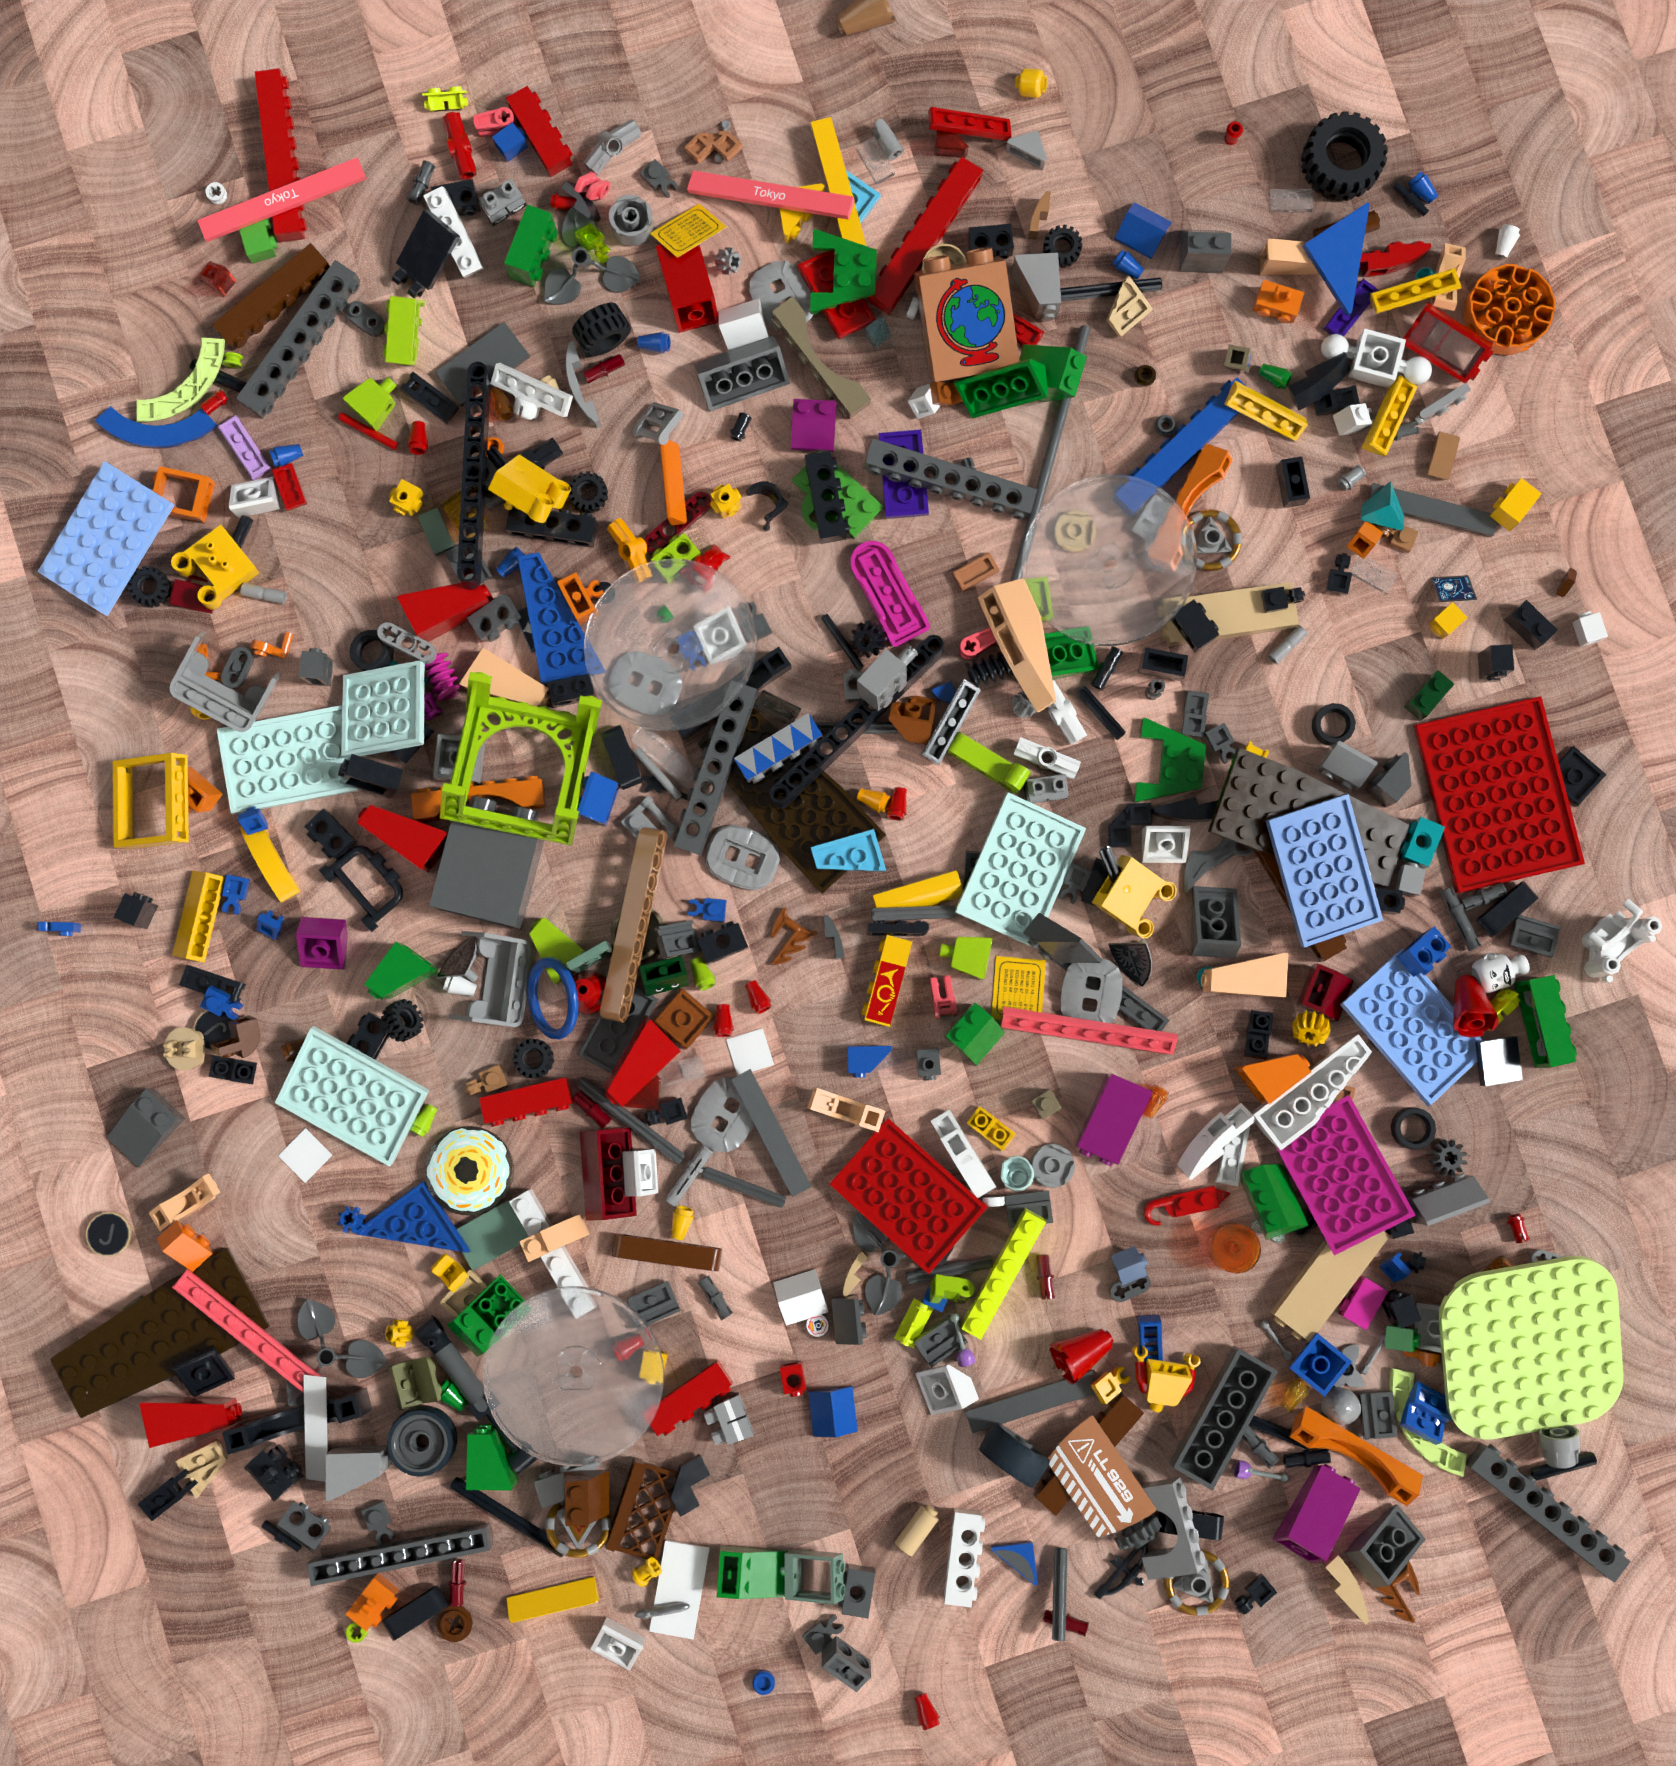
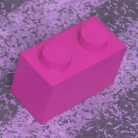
M1360 1276L1351 1287L1348 1297H1344L1340 1302L1338 1314L1367 1330L1389 1291L1366 1277Z

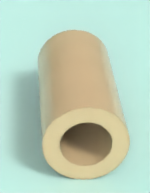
M928 1504L926 1507L921 1505L894 1543L902 1551L913 1556L938 1522L939 1518L936 1516L938 1512Z

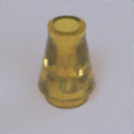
M1298 1377L1294 1381L1291 1380L1281 1406L1292 1412L1310 1394L1309 1390L1311 1387Z

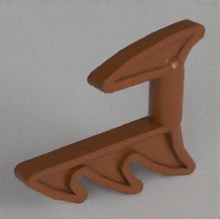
M783 908L778 915L771 937L774 938L783 925L795 933L774 959L773 965L790 961L792 958L785 957L786 954H792L806 948L805 945L799 946L795 945V943L804 942L817 935V931L807 930L789 918L786 908Z
M1408 1561L1404 1570L1397 1575L1390 1586L1375 1588L1388 1596H1392V1598L1382 1597L1381 1599L1386 1604L1402 1610L1395 1611L1397 1616L1414 1623V1617L1396 1588L1397 1584L1407 1579L1417 1595L1420 1594L1416 1574L1411 1563Z

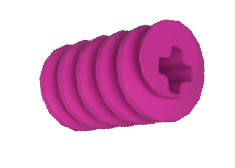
M437 653V657L432 663L425 664V670H429L427 676L432 678L430 684L435 686L433 692L438 694L436 697L437 701H446L458 696L457 690L461 688L460 684H453L458 680V677L450 676L455 670L447 669L452 662L444 661L449 655L448 653Z

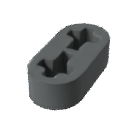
M1148 1276L1141 1278H1145V1282H1143L1144 1287L1142 1288L1138 1285L1131 1287V1284L1136 1283L1137 1280L1122 1285L1120 1280L1115 1281L1110 1286V1296L1117 1302L1129 1300L1149 1289L1150 1278ZM1117 1286L1121 1288L1128 1286L1129 1289L1123 1292V1297L1114 1295V1292L1117 1291Z

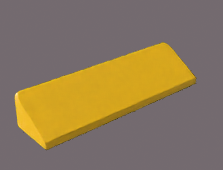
M1453 268L1370 293L1369 300L1377 314L1460 289L1461 284L1456 269Z
M1402 375L1398 376L1391 387L1388 388L1361 447L1363 450L1384 457L1387 455L1418 387L1410 383Z
M1237 381L1233 383L1224 403L1226 406L1295 442L1308 426L1306 418Z
M595 1576L507 1597L509 1622L514 1623L597 1603L599 1601V1594Z

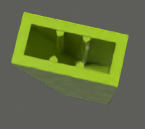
M545 917L541 920L538 918L530 927L532 931L529 934L540 957H553L560 960L569 972L571 970L566 963L586 952ZM546 968L552 982L559 985L562 979L553 968Z

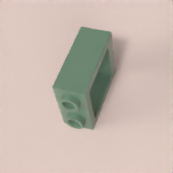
M793 1549L786 1552L785 1600L833 1605L844 1600L846 1588L843 1584V1574L845 1572L843 1553ZM803 1559L830 1561L831 1593L803 1590Z

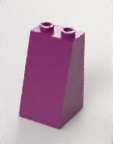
M1112 1073L1106 1074L1075 1145L1080 1148L1079 1153L1090 1158L1094 1154L1100 1157L1099 1162L1110 1167L1112 1163L1118 1165L1153 1092Z
M1327 1464L1314 1466L1273 1537L1274 1541L1310 1563L1327 1562L1361 1488L1354 1485V1480L1346 1476L1341 1477L1335 1473L1336 1470Z

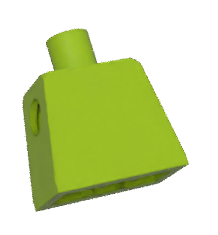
M386 377L380 385L372 378H368L345 395L343 400L367 424L378 431L396 404L389 394L397 385L389 377Z
M956 937L954 946L941 944L939 956L951 959V969L979 980H984L993 938Z

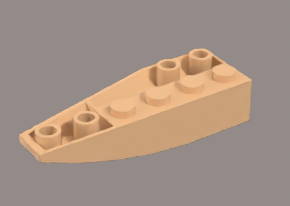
M1022 578L993 586L977 598L1013 674L1035 710L1041 712L1056 702L1041 615L1025 579Z

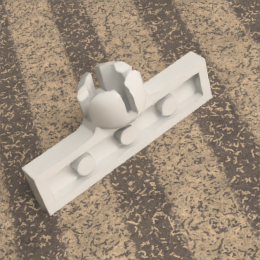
M496 363L491 384L515 396L513 411L517 416L522 413L521 417L524 419H536L541 407L561 417L568 416L573 398L572 395L502 363Z

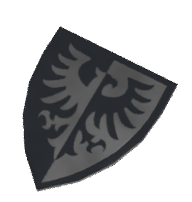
M469 937L453 951L439 971L437 978L465 976L471 982L477 980L478 976L470 969L477 957L475 937Z
M1141 939L1138 943H1109L1110 951L1120 969L1131 980L1143 987L1152 972V958L1147 942Z

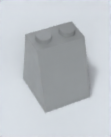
M1058 253L1015 255L1011 270L1012 277L1035 319L1051 321L1057 318L1061 305Z
M388 1446L335 1447L325 1454L326 1501H331L381 1476L388 1470L389 1465H392V1460L387 1450Z

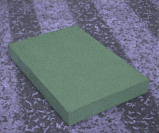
M603 941L566 964L571 971L580 973L612 955L613 946L607 941Z
M511 1199L457 1229L471 1249L470 1253H462L472 1271L520 1245L519 1241L529 1237L509 1203Z

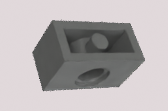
M848 1564V1570H845L843 1574V1584H845L846 1588L844 1600L838 1602V1607H842V1615L869 1619L875 1568ZM853 1586H859L863 1591L859 1595H853L850 1589Z

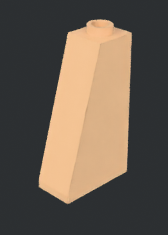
M1267 239L1259 255L1260 276L1319 274V272L1302 247L1307 242Z
M482 648L459 683L467 690L470 672H483L488 676H492L490 697H503L513 702L522 701L536 707H546L551 700L549 688L485 648Z
M1288 953L1273 954L1206 969L1201 977L1203 992L1274 998L1286 997Z

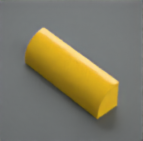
M192 870L172 956L205 962L225 877Z
M956 870L873 895V901L876 908L935 906L961 898L963 891Z

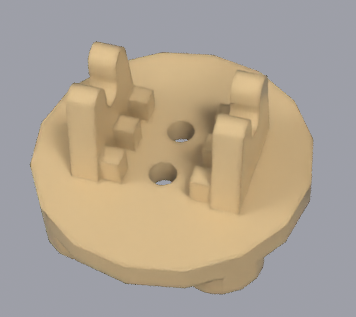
M189 1027L174 1029L168 1034L163 1044V1056L166 1057L171 1066L175 1069L186 1071L203 1064L206 1048L204 1036L200 1031Z

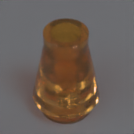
M493 388L490 391L493 415L499 421L509 420L514 415L513 406L503 392V389Z
M1155 1084L1152 1088H1149L1153 1093L1143 1112L1145 1116L1151 1119L1169 1099L1167 1097L1169 1092Z

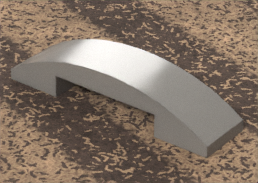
M571 341L568 344L566 354V371L569 385L581 412L596 428H600L601 424L593 401L584 403L574 370L582 368L574 341Z

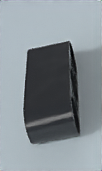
M621 725L600 732L622 789L625 790L643 783Z
M1522 881L1478 917L1476 922L1491 938L1516 919L1539 897L1525 881Z
M1192 1510V1521L1194 1528L1198 1531L1199 1538L1222 1540L1224 1516ZM1159 1511V1521L1162 1525L1159 1528V1532L1178 1535L1173 1521L1166 1514Z
M438 1585L385 1617L381 1622L392 1641H395L445 1609L449 1604Z

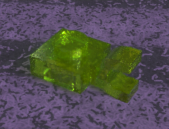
M592 223L575 232L574 238L587 252L594 250L597 259L601 263L608 260L609 257L606 254L610 252V248L604 244L605 236Z

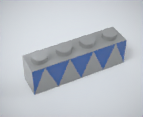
M808 713L736 756L734 761L748 783L751 781L757 783L765 777L764 774L766 772L779 770L784 766L783 762L788 759L791 761L797 759L802 755L801 751L808 747L811 750L823 738V735Z

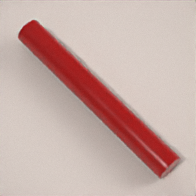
M340 413L338 420L396 450L398 442L347 414Z

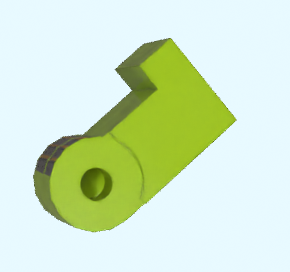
M936 1274L930 1282V1303L939 1304L942 1299H950L958 1304H964L974 1294L975 1287L970 1280Z

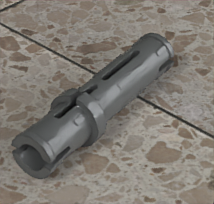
M1451 886L1440 891L1439 894L1448 909L1446 911L1454 920L1468 951L1481 946L1463 910L1464 905L1463 903L1460 904L1453 887Z

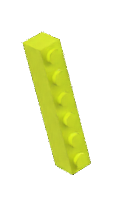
M1024 1208L993 1267L961 1322L962 1330L980 1340L982 1339L1046 1224L1043 1217Z

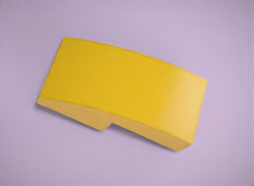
M981 1106L977 1108L967 1122L970 1127L1001 1151H1004L1016 1136L1015 1132Z

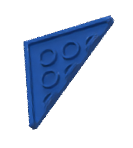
M1368 202L1302 246L1346 316L1352 313L1370 206Z
M425 1181L418 1184L364 1224L365 1227H359L356 1234L466 1253L471 1252V1249Z

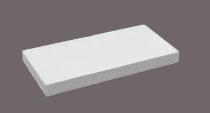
M665 1540L661 1562L662 1573L658 1579L654 1607L676 1603H688L690 1607L683 1612L652 1617L649 1632L694 1639L710 1547Z

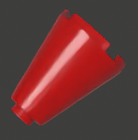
M592 970L577 973L573 976V980L578 993V1012L592 1014L600 1011L607 979L599 972ZM586 987L587 992L583 994V989Z
M1471 975L1460 976L1455 981L1454 1030L1459 1031V1035L1464 1037H1480L1484 1035V1031L1489 1029L1492 1032L1499 1023L1495 1009L1476 977Z
M1098 1329L1050 1344L1051 1348H1049V1351L1057 1369L1061 1368L1066 1373L1062 1375L1063 1378L1073 1385L1112 1349L1114 1340L1107 1330Z

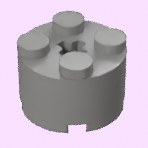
M621 196L609 210L612 232L620 244L636 246L651 238L650 233L654 229L651 208L639 196Z

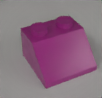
M793 399L791 450L834 452L837 401Z
M302 917L296 932L300 966L344 970L348 940L346 920Z

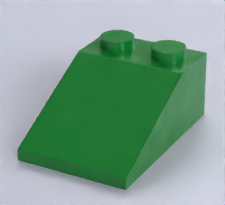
M1089 628L1044 634L1052 680L1099 670Z

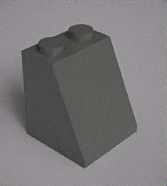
M1181 229L1179 272L1222 273L1231 255V233L1218 230Z

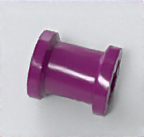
M433 692L424 695V718L426 721L435 719L443 713V710L438 707L434 699L435 695Z

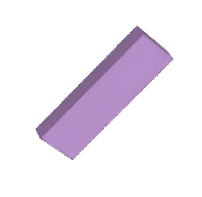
M236 415L218 426L253 480L272 470Z

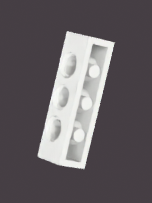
M441 186L423 195L430 211L460 236L451 254L462 276L467 278L483 270L484 267L446 189Z
M954 1508L943 1597L944 1604L972 1607V1601L977 1599V1587H974L975 1578H979L980 1564L976 1563L977 1555L982 1554L983 1541H979L980 1532H984L985 1518H982L980 1511ZM965 1530H971L974 1534L971 1539L965 1540L961 1537L962 1533ZM962 1553H969L971 1558L968 1562L963 1563L959 1561V1556ZM959 1576H966L968 1578V1582L965 1585H958L956 1580Z

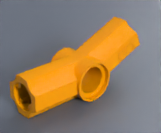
M621 518L615 519L609 524L607 530L619 545V555L628 562L635 582L638 583L653 577L645 556L647 553L646 542L641 537L636 538Z

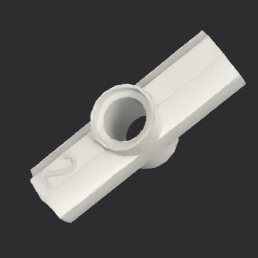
M1053 680L1056 702L1048 706V713L1055 725L1060 727L1068 743L1073 745L1085 738L1087 734L1076 717L1077 714L1073 705L1068 699H1065Z
M1020 737L1013 754L1016 757L1038 765L1042 769H1048L1061 775L1066 774V777L1073 780L1081 761L1056 752L1053 748L1041 746ZM1045 753L1052 756L1053 761L1049 764L1042 761L1041 756Z

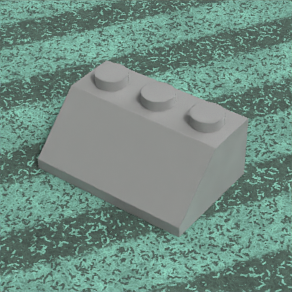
M1465 1173L1453 1176V1181L1445 1183V1181L1432 1184L1433 1188L1427 1191L1424 1188L1413 1191L1412 1196L1406 1198L1415 1213V1222L1425 1226H1430L1488 1204L1490 1200L1476 1178Z

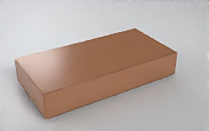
M990 552L952 572L951 575L963 593L995 575L1000 569Z

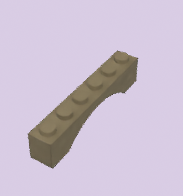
M793 296L772 311L773 319L771 322L778 331H783L786 335L784 339L791 348H796L799 352L797 356L804 365L808 364L812 369L810 371L811 375L817 382L821 381L825 387L823 390L830 399L834 398L837 401L838 405L836 407L843 416L847 415L851 419L870 404L871 398L859 382L837 375L817 357L807 336L806 313Z

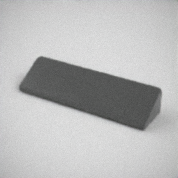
M962 679L921 753L932 764L940 765L948 747L981 691L965 679Z

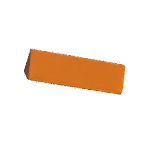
M668 440L665 445L660 444L666 514L669 523L673 526L686 524L687 517L680 447L676 442Z

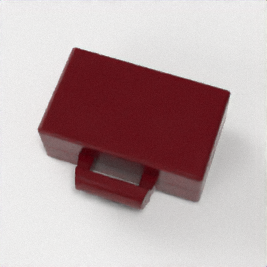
M191 575L188 577L187 582L178 579L174 580L169 602L172 607L177 606L213 614V610L204 607L198 599V591L203 585L191 583L192 579L208 582L207 579ZM214 594L207 595L205 601H212Z

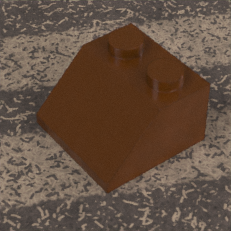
M609 1469L563 1472L565 1526L588 1525L609 1515Z

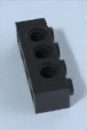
M830 451L805 455L820 544L846 540V533L850 531L848 520H843L842 512L846 511L844 499H839L838 491L842 490L840 478H835L834 470H838L836 457H831ZM825 472L829 474V478L821 480L818 478V475ZM830 493L833 495V499L825 501L822 499V495ZM834 514L837 516V520L829 522L826 520V516Z
M514 505L512 510H509L506 531L509 535L594 548L598 522L596 517H593L590 513L581 512L580 515L572 514L569 510L559 509V512L551 511L546 522H535L532 525H527L528 514L516 509ZM551 520L558 521L557 526L554 528H548L547 524ZM571 524H579V528L576 531L568 530Z

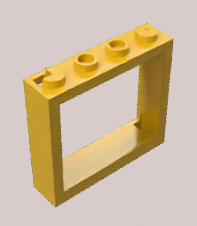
M165 753L113 761L114 848L137 849L189 843L187 755ZM165 763L166 835L133 839L132 767Z

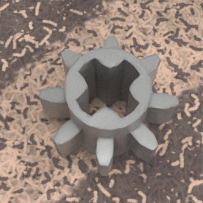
M725 247V250L719 249V253L715 257L716 269L722 270L724 275H730L731 272L737 273V269L741 265L739 253L734 252V248Z
M1024 691L1014 695L1011 704L1014 705L1013 711L1017 716L1027 718L1036 713L1035 708Z

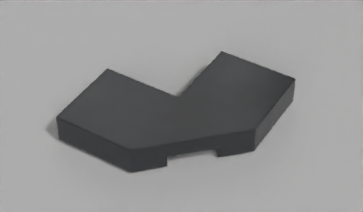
M1129 803L1108 826V844L1111 848L1131 847V826L1152 825L1151 803Z
M700 1454L679 1465L674 1486L669 1494L680 1517L700 1506L691 1486L710 1475Z

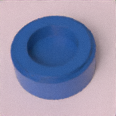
M768 1670L758 1671L753 1677L752 1685L754 1690L760 1695L771 1693L775 1687L774 1675Z

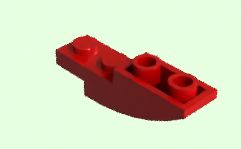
M1415 241L1411 244L1392 242L1388 244L1383 253L1380 250L1362 253L1359 269H1363V277H1375L1397 272L1423 258L1430 250L1431 243H1424L1423 241Z

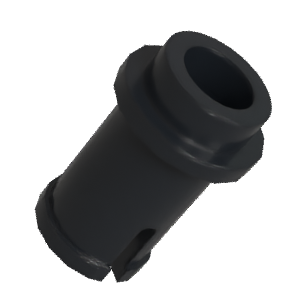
M743 412L739 413L734 427L729 431L731 433L730 438L738 442L745 439V432L752 419L751 416Z

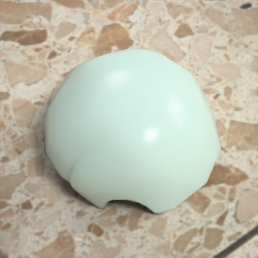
M1011 1156L1002 1163L1001 1180L1008 1189L1015 1192L1024 1191L1032 1184L1034 1170L1026 1158Z

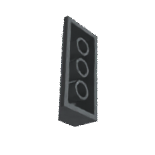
M774 335L693 363L710 412L790 384L780 346Z

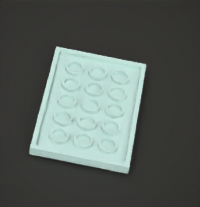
M342 705L255 721L246 732H238L230 727L217 729L229 806L233 815L244 813L246 808L256 806V809L259 808L261 810L361 791L360 789L339 783L341 776H337L340 765L345 759L341 756Z
M1007 792L954 912L1030 946L1027 943L1029 939L1023 932L1038 913L1046 917L1049 916L1086 828Z
M313 1026L307 1034L275 1103L390 1167L394 1163L429 1089Z

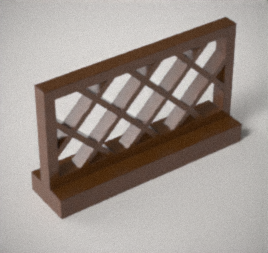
M633 1457L611 1522V1532L605 1543L606 1550L613 1552L616 1550L646 1560L650 1557L658 1559L675 1509L669 1497L671 1489L667 1491L663 1480L670 1476L677 1477L676 1471ZM645 1470L655 1471L658 1479L646 1484L643 1478ZM661 1482L665 1493L653 1498L649 1487ZM647 1490L651 1500L639 1506L636 1501L637 1494ZM667 1496L670 1506L668 1509L660 1512L655 1502ZM653 1504L658 1514L646 1520L641 1510ZM639 1511L644 1522L631 1527L628 1521L629 1517ZM660 1518L663 1523L662 1530L653 1534L648 1524ZM646 1525L651 1536L639 1542L634 1531ZM632 1533L636 1544L630 1547L621 1546L622 1538ZM653 1539L656 1545L654 1554L644 1553L641 1545Z

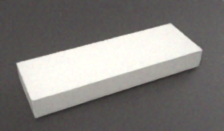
M1250 1126L1222 1148L1225 1153L1220 1156L1215 1182L1239 1186Z

